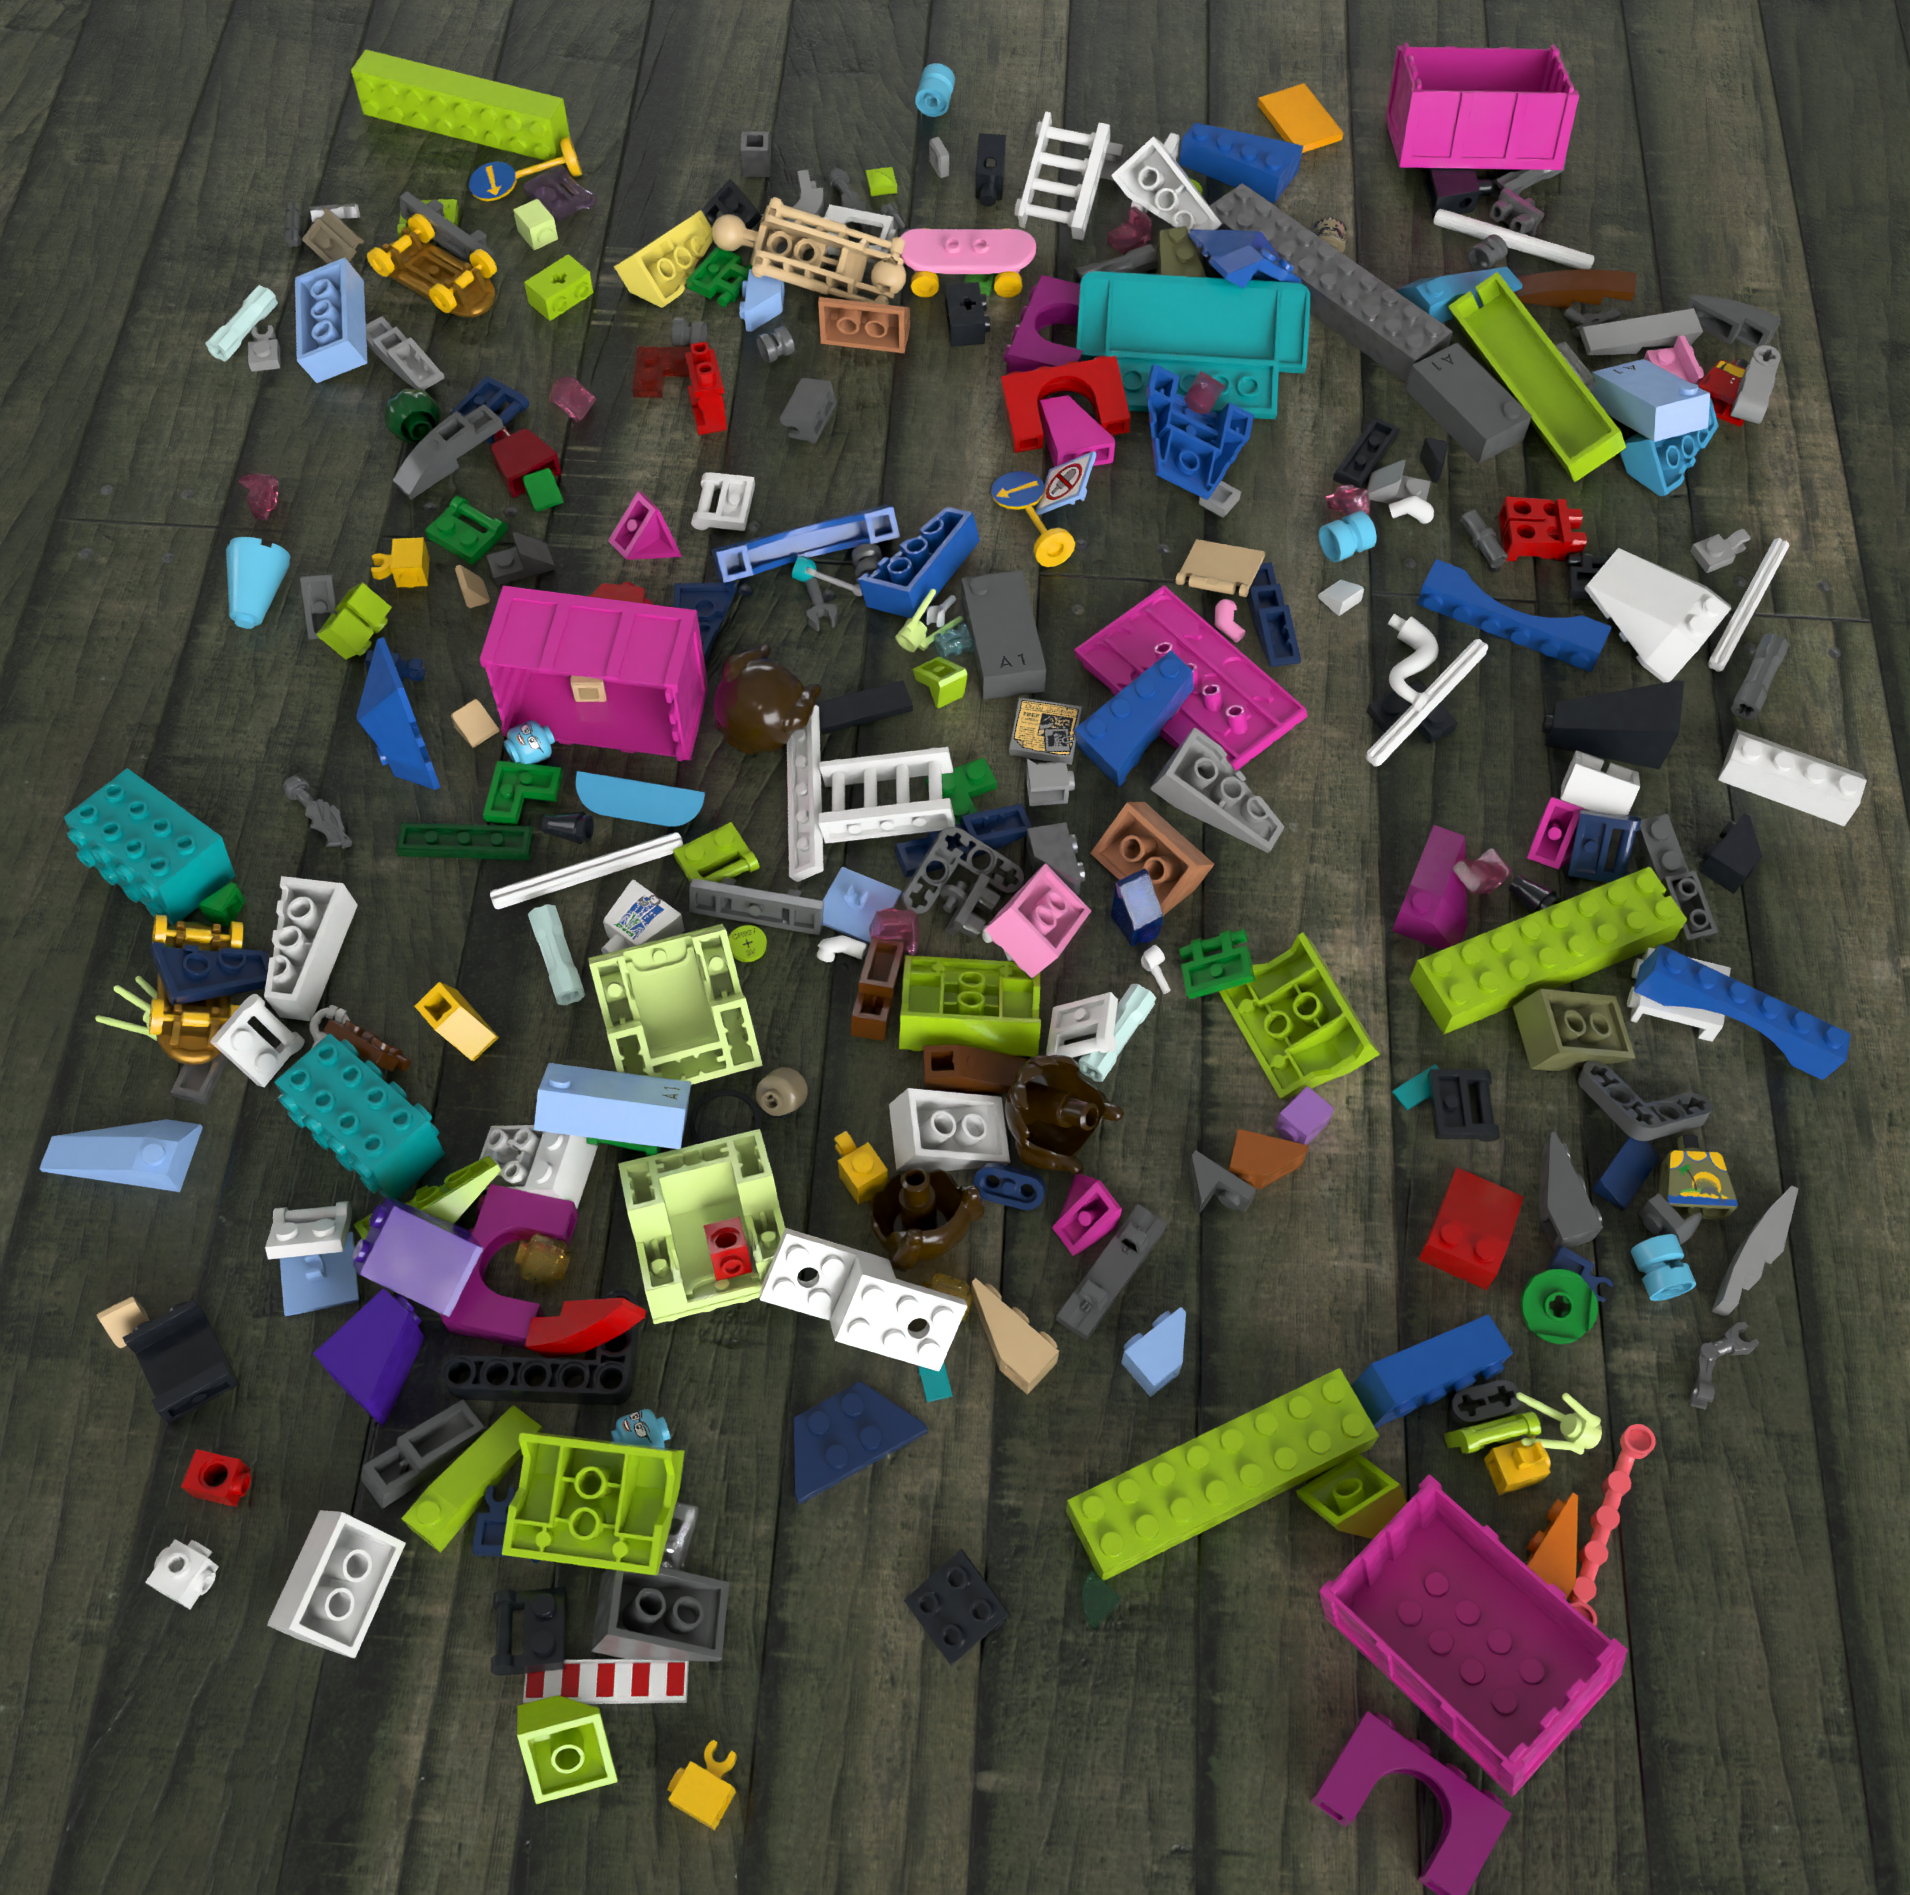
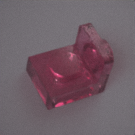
M1135 206L1129 209L1128 221L1109 232L1107 242L1123 255L1130 250L1142 247L1150 242L1151 218Z
M1489 849L1478 860L1461 859L1452 868L1468 890L1474 894H1491L1512 874L1511 868L1496 849Z

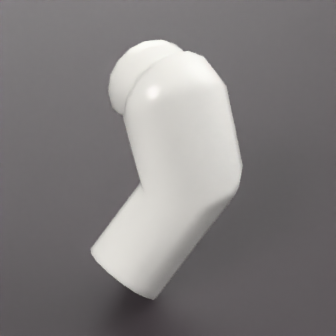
M844 935L826 938L818 944L820 948L817 952V958L825 962H832L835 958V953H845L863 960L868 950V944Z

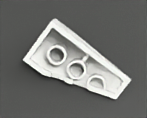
M1154 136L1111 175L1128 198L1174 227L1187 226L1188 231L1191 229L1217 230L1223 225L1162 142Z

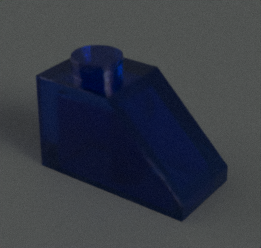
M1145 868L1117 881L1115 885L1111 917L1131 946L1140 942L1148 943L1155 939L1161 931L1163 921L1160 904L1149 873Z

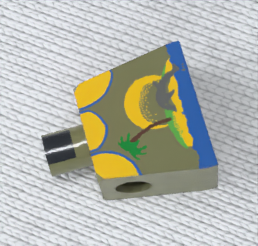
M1696 1135L1678 1137V1151H1670L1661 1163L1658 1193L1682 1218H1689L1701 1211V1219L1726 1220L1738 1207V1203L1723 1156L1718 1152H1701L1699 1137Z

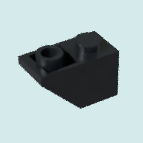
M1746 813L1741 816L1737 823L1730 820L1719 835L1723 839L1720 844L1713 841L1702 856L1707 861L1700 872L1733 894L1751 874L1762 857L1751 817Z

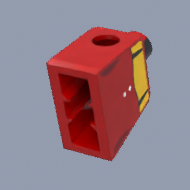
M1736 359L1733 363L1719 360L1699 383L1698 387L1710 393V399H1712L1717 418L1741 427L1744 420L1732 417L1730 414L1737 397L1738 387L1749 363L1744 359Z

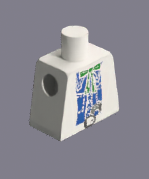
M633 879L604 918L605 931L610 940L601 948L603 954L680 935L685 931L681 913Z

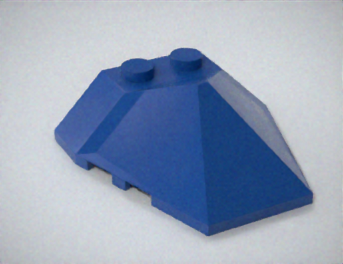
M1191 229L1188 233L1195 245L1203 248L1202 254L1206 257L1208 255L1211 256L1208 262L1225 279L1243 289L1250 280L1301 284V279L1293 272L1295 267L1286 259L1280 258L1260 231Z
M1154 364L1151 367L1146 393L1156 475L1208 500L1225 476L1229 466L1237 458L1241 448L1249 440L1254 415L1230 402L1218 414L1176 393L1180 376Z
M384 637L377 639L356 715L357 720L378 746L376 750L382 765L389 764L394 776L434 790L441 788Z

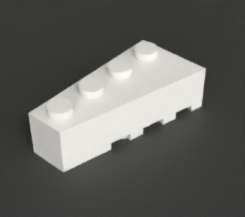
M281 876L280 887L282 889L281 900L277 903L276 910L279 918L277 930H273L272 943L274 944L273 957L269 959L264 998L279 1017L310 1021L311 1017L315 1014L358 905L343 883Z

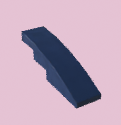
M1272 562L1262 563L1246 597L1262 650L1269 667L1301 663V657L1289 605L1284 603L1280 583L1276 584Z
M1022 804L961 816L959 824H955V827L969 833L993 850L1027 836V829L1032 828ZM942 830L928 832L926 838L896 844L894 852L905 878L913 876ZM957 833L954 836L947 835L945 837V841L948 842L947 849L950 851L953 847L963 851L964 853L960 856V859L964 861L966 851L973 846V843L969 841L968 847H965L957 841L959 836ZM978 850L973 854L972 859L986 854V852ZM932 861L927 865L926 873L944 867L939 861Z

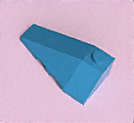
M1508 267L1423 278L1398 288L1396 292L1440 323H1443L1453 318L1448 306L1469 291L1473 294L1478 307L1483 306L1475 287L1497 271L1513 292L1522 289L1523 284Z
M1710 399L1708 428L1655 442L1637 433L1624 441L1626 448L1620 452V456L1624 462L1627 474L1659 496H1665L1679 487L1685 479L1683 474L1686 469L1693 467L1695 464V455L1699 449L1706 447L1719 427L1712 399Z

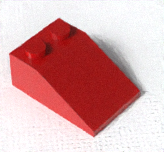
M1456 1167L1418 1260L1487 1290L1497 1276L1524 1196Z

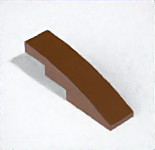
M1564 270L1517 277L1523 286L1522 289L1515 291L1514 294L1522 303L1568 309L1572 301L1601 305L1603 297L1632 301L1635 294L1636 273L1614 270Z

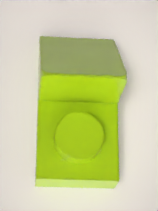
M939 656L912 669L916 681L930 688L937 708H941L964 696L968 675L965 668Z

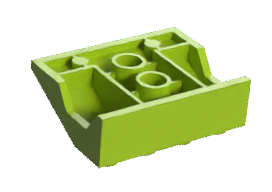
M1303 932L1296 937L1291 949L1269 963L1252 965L1255 981L1219 991L1281 1100L1301 1093L1307 1086L1314 1088L1351 1073L1380 1055L1316 947Z
M905 955L899 1049L922 1051L923 1046L963 1045L1018 1057L1038 1056L1041 1019H1039L1040 972L1031 978L1013 961Z
M539 1432L520 1433L519 1444L523 1453V1463L519 1489L508 1509L502 1555L658 1575L679 1494L685 1451Z

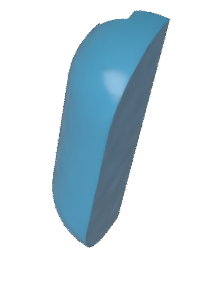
M577 771L576 790L580 800L589 810L604 816L663 826H680L697 816L705 799V792L581 771Z

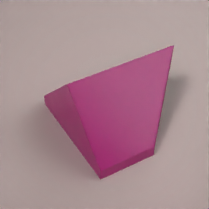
M638 491L608 541L628 560L682 557L660 510L642 492Z
M1551 796L1539 821L1527 859L1558 870L1569 863L1579 813L1584 808Z
M1075 1174L1059 1219L1052 1228L1074 1256L1116 1230L1119 1225L1122 1208L1100 1180L1082 1174Z

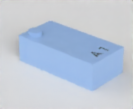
M344 257L295 277L297 362L316 383L367 364L364 280Z
M1645 359L1592 372V395L1606 413L1654 442L1708 428L1710 393L1699 388L1697 384L1689 383Z
M548 1063L538 1089L534 1130L681 1149L687 1119L691 1082Z

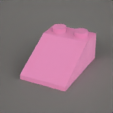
M1045 863L996 914L985 928V931L991 936L994 943L1001 946L1021 970H1024L1033 978L1060 956L1091 910Z

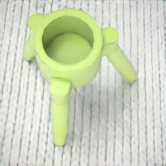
M935 589L930 590L912 619L908 618L902 629L895 636L899 645L907 651L915 652L918 647L925 651L930 643L963 621V617L958 616L926 637L927 628L919 620L936 594Z
M137 976L135 978L136 982L153 999H157V991L141 976ZM115 985L113 988L115 992L146 1011L143 1021L147 1023V1027L97 1015L95 1020L110 1026L147 1035L157 1041L156 1035L149 1034L151 1005L121 986Z
M1521 1392L1516 1394L1518 1400L1560 1421L1561 1433L1567 1440L1523 1438L1521 1440L1523 1445L1533 1446L1534 1443L1541 1441L1543 1448L1571 1450L1581 1455L1584 1449L1594 1448L1600 1441L1602 1435L1601 1418L1591 1414L1568 1393H1564L1562 1398L1576 1413L1567 1415Z

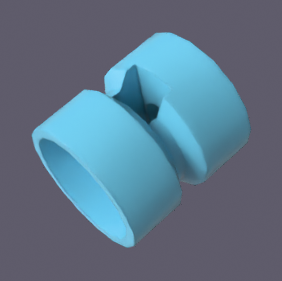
M934 63L925 67L922 72L915 104L927 116H941L949 108L951 94L955 85V76L947 66Z
M1357 511L1343 517L1342 520L1326 524L1319 530L1321 548L1325 556L1334 563L1353 556L1354 552L1360 553L1372 548L1376 544L1377 536L1374 524L1363 511Z
M1676 1235L1656 1236L1637 1244L1630 1250L1638 1271L1646 1273L1642 1281L1650 1300L1661 1301L1682 1295L1696 1286L1689 1265L1681 1262L1684 1253Z

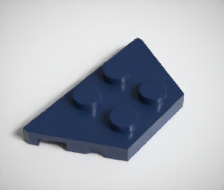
M861 1381L794 1417L795 1497L798 1505L927 1434V1426Z

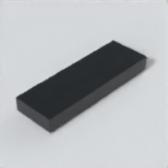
M1374 417L1335 471L1333 481L1360 492L1371 476V473L1376 469L1398 437L1400 428Z
M903 680L815 703L819 707L820 731L822 735L913 711V704Z

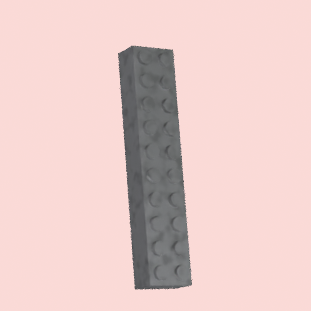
M1240 184L1210 205V208L1223 224L1217 230L1262 232L1280 258L1286 259L1295 267L1293 272L1301 279V284L1308 288L1310 292V314L1406 384L1413 364L1449 347L1453 333L1452 330L1245 184Z

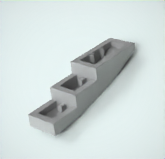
M383 316L366 324L367 345L393 372L415 389L425 390L444 379V374L411 337L407 339L397 327L392 328Z
M1791 1186L1757 1221L1744 1239L1722 1279L1712 1312L1727 1317L1738 1306L1742 1288L1749 1291L1761 1278L1764 1263L1771 1264L1784 1251L1799 1188Z

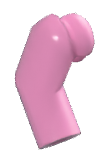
M1223 599L1215 607V626L1237 643L1243 638L1245 630L1234 622V610H1237L1236 604L1232 600Z

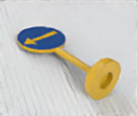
M568 136L560 142L563 156L516 172L512 166L505 162L487 163L479 167L472 174L469 180V189L473 196L479 200L494 201L508 195L513 190L518 178L566 163L570 174L574 177L581 176L582 170L572 141Z
M1021 471L1007 473L999 477L993 483L991 489L993 500L999 506L1007 509H1025L1041 534L1036 540L1033 549L1037 562L1045 567H1053L1065 562L1074 551L1075 541L1073 536L1066 529L1062 528L1047 530L1032 507L1043 498L1045 492L1043 481L1037 475Z

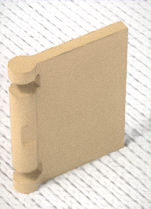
M1196 539L1181 571L1176 576V584L1184 585L1186 577H1190L1189 587L1231 595L1235 593L1236 586H1240L1239 596L1247 597L1250 586L1265 557V551Z

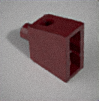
M503 428L495 433L494 441L496 443L490 447L495 467L512 499L525 493L522 480L525 475L546 468L551 469L554 477L561 474L557 453L529 429H521L511 434L508 429Z

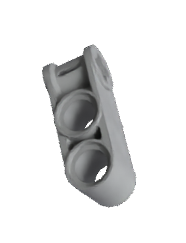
M1762 345L1755 349L1750 365L1747 366L1738 387L1737 397L1730 416L1756 424L1761 423L1776 380L1775 375L1780 361V353L1777 349L1768 345Z

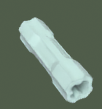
M258 285L243 301L242 307L229 322L220 327L205 343L208 351L215 358L221 359L224 362L227 361L240 347L242 339L258 321L263 320L278 304L275 298L276 295L269 288Z
M546 904L542 907L534 908L530 911L528 917L536 941L539 943L557 1004L568 1005L573 1002H579L585 996V992L568 949L556 906Z
M1139 984L1130 985L1117 1006L1113 1034L1116 1040L1115 1050L1107 1053L1097 1051L1082 1055L1078 1062L1080 1071L1094 1081L1103 1082L1127 1041L1155 1005L1156 997L1150 990L1145 989Z

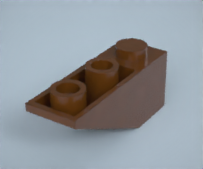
M963 1045L923 1046L924 1090L966 1094L1008 1093L1010 1086L1015 1081L1017 1072L1021 1067L1025 1066L1028 1058Z

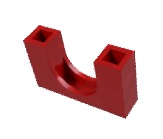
M1098 356L1093 360L1083 362L1070 361L1061 366H1042L1033 371H1015L1001 376V394L1014 453L1043 448L1044 434L1038 411L1040 400H1044L1047 396L1058 391H1073L1087 398L1093 406L1097 423L1111 436L1129 432L1131 417L1116 356Z

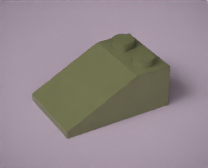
M1539 989L1513 1006L1531 1069L1561 1071L1583 1068L1584 1064L1588 1061L1613 1064L1635 1059L1616 996Z

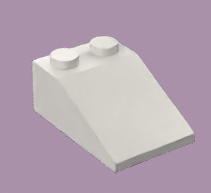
M908 1088L889 1104L896 1171H906L911 1168H921L927 1172L935 1169L953 1171L980 1168L982 1165L990 1162L1003 1165L1010 1163L1002 1097Z

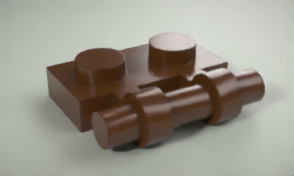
M330 1019L323 1030L326 1034L330 1033L339 1042L346 1039L361 1056L390 1071L397 1068L405 1072L411 1065V1061L403 1056V1052L393 1045H388L371 1031L364 1032L363 1028L349 1020H346L342 1025Z

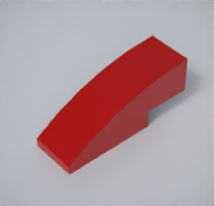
M624 1298L564 1301L560 1316L531 1317L525 1347L547 1358L565 1357L585 1352L607 1343L629 1330L645 1318L646 1310Z

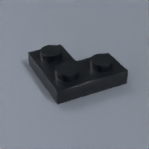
M1420 679L1408 684L1418 693L1425 692L1428 689ZM1394 691L1369 704L1367 713L1385 733L1412 703ZM1439 703L1416 728L1429 743H1432L1455 731L1458 723L1443 705Z

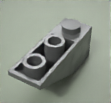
M1556 1131L1550 1133L1542 1146L1538 1221L1553 1252L1556 1251L1559 1245L1570 1248L1593 1241L1603 1228L1600 1211L1595 1205L1591 1204L1586 1194L1585 1181L1579 1173L1575 1172L1570 1161L1569 1149L1564 1142L1560 1141Z

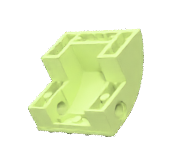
M723 924L588 958L617 1072L689 1081L692 1085L763 1066L747 1001L741 991L727 931Z
M760 1129L618 1164L627 1212L636 1242L645 1293L654 1324L674 1321L681 1317L700 1312H710L716 1308L759 1298V1291L785 1230L774 1178ZM740 1216L753 1272L716 1281L704 1225Z

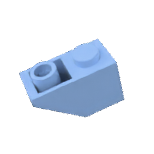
M749 269L748 281H743L742 295L745 302H740V319H745L746 331L752 332L782 313L785 288L784 281L765 275L761 278L754 277L751 273L752 269Z
M1182 1307L1172 1314L1169 1311L1164 1312L1153 1322L1152 1326L1154 1328L1144 1336L1141 1333L1136 1334L1124 1345L1125 1351L1121 1363L1150 1397L1179 1375L1183 1363L1186 1312Z

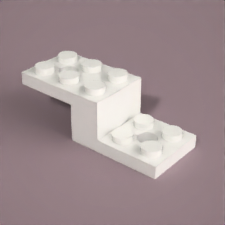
M785 1228L759 1291V1298L762 1301L829 1320L834 1339L837 1342L936 1371H940L967 1308L965 1299L896 1279L889 1259ZM806 1267H812L818 1271L817 1276L811 1281H801L797 1277L798 1273ZM922 1318L927 1321L926 1327L919 1332L908 1330L909 1323L914 1319Z

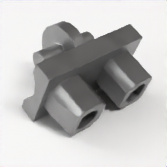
M1505 188L1501 191L1489 215L1496 222L1503 221L1509 225L1512 231L1535 237L1537 226L1545 213L1535 207L1533 199L1527 198L1524 200L1508 188Z
M982 873L976 883H972L967 893L964 892L967 885L963 881H958L956 886L945 885L940 893L946 902L943 909L951 913L954 907L958 908L945 932L954 936L960 931L971 938H975L981 932L986 920L972 912L974 906L989 914L1000 898L995 891L986 886L990 880L989 877Z

